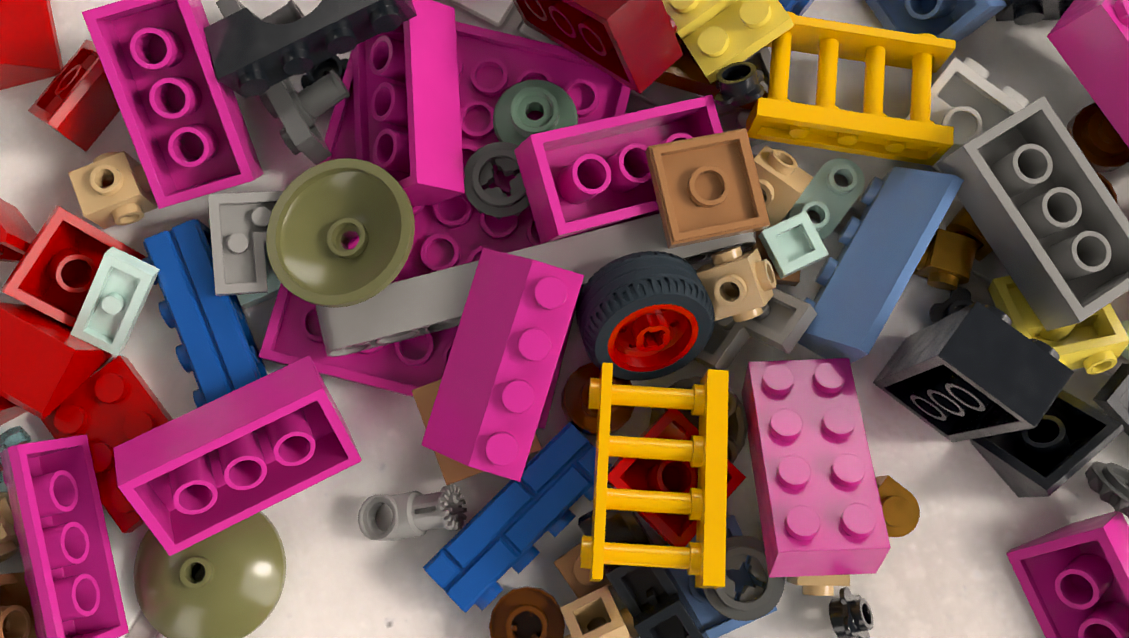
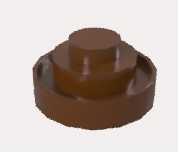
M1095 102L1081 109L1068 122L1067 131L1095 172H1111L1129 162L1128 146Z
M593 362L580 366L567 379L561 392V407L566 420L588 436H597L598 409H588L590 378H599L600 370ZM612 377V384L632 385L630 380ZM611 405L610 434L617 432L631 418L635 406Z
M532 586L514 588L502 596L492 610L489 623L491 638H563L565 620L560 609L561 606L554 596L542 588Z

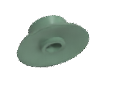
M538 79L522 81L511 86L499 98L493 112V128L499 142H509L520 145L532 134L578 124L576 106L569 94L552 82ZM531 111H539L543 114L542 118L538 120H531L527 115Z

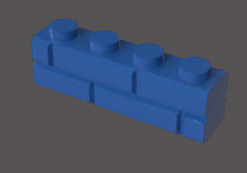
M191 219L172 227L170 231H163L144 239L143 244L148 257L143 258L142 261L160 269L154 285L159 284L165 300L159 302V310L168 327L171 329L176 328L182 344L176 346V354L183 369L187 373L193 372L199 387V389L193 391V398L197 408L268 375L263 360L259 358V350L237 295H215L210 228L199 219Z
M569 422L525 465L520 482L510 480L423 567L427 574L462 611L466 613L474 604L483 611L504 589L497 581L511 567L519 574L540 553L534 544L547 531L555 538L576 517L569 508L582 495L590 502L593 500L596 448ZM608 461L609 469L612 466V464Z

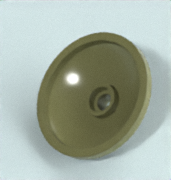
M342 158L313 166L287 186L278 198L270 215L266 234L268 258L275 275L291 293L317 306L329 308L348 307L374 297L397 277L410 254L415 231L414 214L410 200L402 186L392 175L371 162ZM354 237H359L358 244L353 249H348L350 240Z
M261 511L172 556H169L151 530L148 529L140 543L135 558L133 572L135 594L146 619L166 638H244L265 622L280 599L286 577V557L282 540L273 523ZM196 563H201L205 568V577L201 582L196 581L192 576V568Z

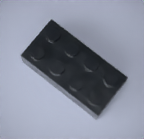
M976 301L905 338L873 384L953 443L1035 428L1074 371L1059 361L1060 356L1058 352L1051 346L1037 339H1028L1011 326V319L1003 311L988 304L982 305Z

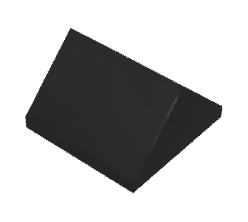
M1062 389L1035 428L970 439V442L1018 498L1049 497L1124 431V427L1119 421Z

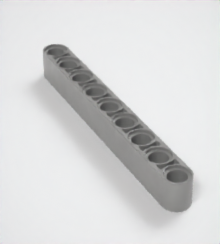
M659 213L509 252L508 254L534 259L584 275L579 291L580 294L584 285L594 276V273L608 263L625 255L642 251L667 252L680 256L692 265L711 260L712 254L733 246L740 245L741 250H745L755 245L756 241L753 232L668 249ZM479 260L390 283L374 297L356 305L339 308L316 305L327 356L337 357L459 326Z

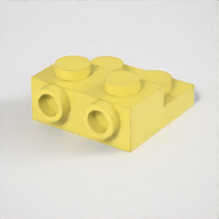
M662 0L667 14L674 20L677 26L678 35L710 83L717 80V73L722 68L732 63L743 62L794 26L791 17L779 0Z
M1010 275L994 278L990 283L988 291L995 306L1009 316L1012 321L1011 326L1028 339H1037L1051 346L1058 352L1060 356L1059 361L1071 370L1084 367L1086 372L1092 375L1105 372L1117 364V359L1129 344V337L1110 303L1080 323L1046 331Z

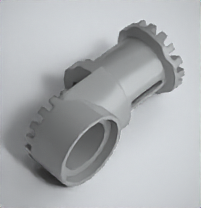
M454 484L442 487L440 492L424 495L418 491L395 495H373L362 503L358 513V524L365 537L378 541H394L425 535L427 530L443 527L449 531H457L462 529V526H464L463 520L467 518L463 514L467 512V508H462L466 501L465 499L461 500L463 494L459 493L460 488ZM387 504L392 510L393 518L390 527L382 532L377 527L375 518L377 510L381 505ZM444 508H452L451 512L444 510Z

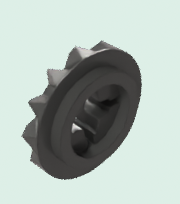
M509 142L491 143L478 149L467 161L464 168L465 194L480 214L485 213L500 220L507 216H519L530 205L514 152L519 145ZM494 165L497 166L498 171H502L504 176L513 174L516 177L510 181L511 196L507 197L506 193H503L499 187L492 189L489 187V185L495 182L493 175Z
M1093 462L1085 472L1090 488L1100 495L1102 501L1110 504L1115 512H1121L1129 518V470L1114 463Z
M731 536L726 539L725 569L729 571L730 569L739 570L742 562H745L747 555H749L747 562L749 564L748 573L755 576L756 580L762 581V587L755 584L753 587L744 585L741 593L738 592L737 599L734 600L736 591H734L735 582L729 579L728 575H725V587L718 589L702 588L713 608L722 615L738 621L755 620L768 614L779 602L785 585V577L769 578L764 542L751 536Z

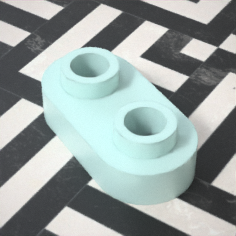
M836 158L826 162L788 212L786 220L804 211L817 212L820 215L821 222L813 225L821 240L824 241L834 231L864 189L865 179L860 167L853 161L844 158ZM834 175L844 176L848 181V186H838L834 181Z

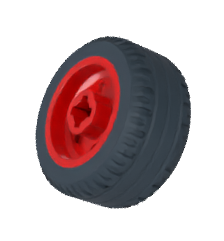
M642 251L617 258L593 274L594 276L584 285L578 297L576 320L586 352L590 360L600 371L602 363H613L612 377L632 381L656 379L683 368L705 348L715 326L714 307L705 287L696 274L697 271L690 263L672 253Z

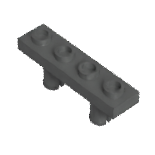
M219 0L216 2L224 18L245 8L239 0ZM290 0L286 5L263 18L262 21L270 24H288L305 16L295 2ZM333 69L329 71V74L300 92L295 90L290 79L287 78L270 86L265 93L259 95L261 102L275 119L280 118L284 128L279 130V134L294 155L302 152L315 165H318L332 155L315 125L317 123L316 118L335 104L351 96L347 87Z

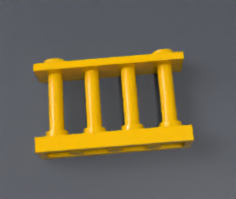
M786 11L791 17L794 26L765 46L771 47L768 98L760 97L754 104L746 120L748 138L931 166L953 146L954 127L935 124L930 120L932 73H936L955 50L956 40L938 38L929 33L912 34L798 16ZM791 51L818 55L815 105L791 102L787 99ZM838 58L865 62L863 113L841 110L835 106ZM885 65L912 69L910 120L887 117L883 113Z
M602 363L599 378H590L588 409H598L592 535H582L580 568L590 569L589 581L593 582L603 580L604 564L687 569L688 575H695V588L718 589L725 587L729 370L707 369L700 380V384H693L692 389L612 384L613 363ZM611 405L691 410V415L699 416V436L692 435L691 440L610 436ZM609 457L690 462V467H698L697 488H690L689 493L607 488ZM606 510L686 514L689 520L697 521L696 542H689L688 547L605 542Z

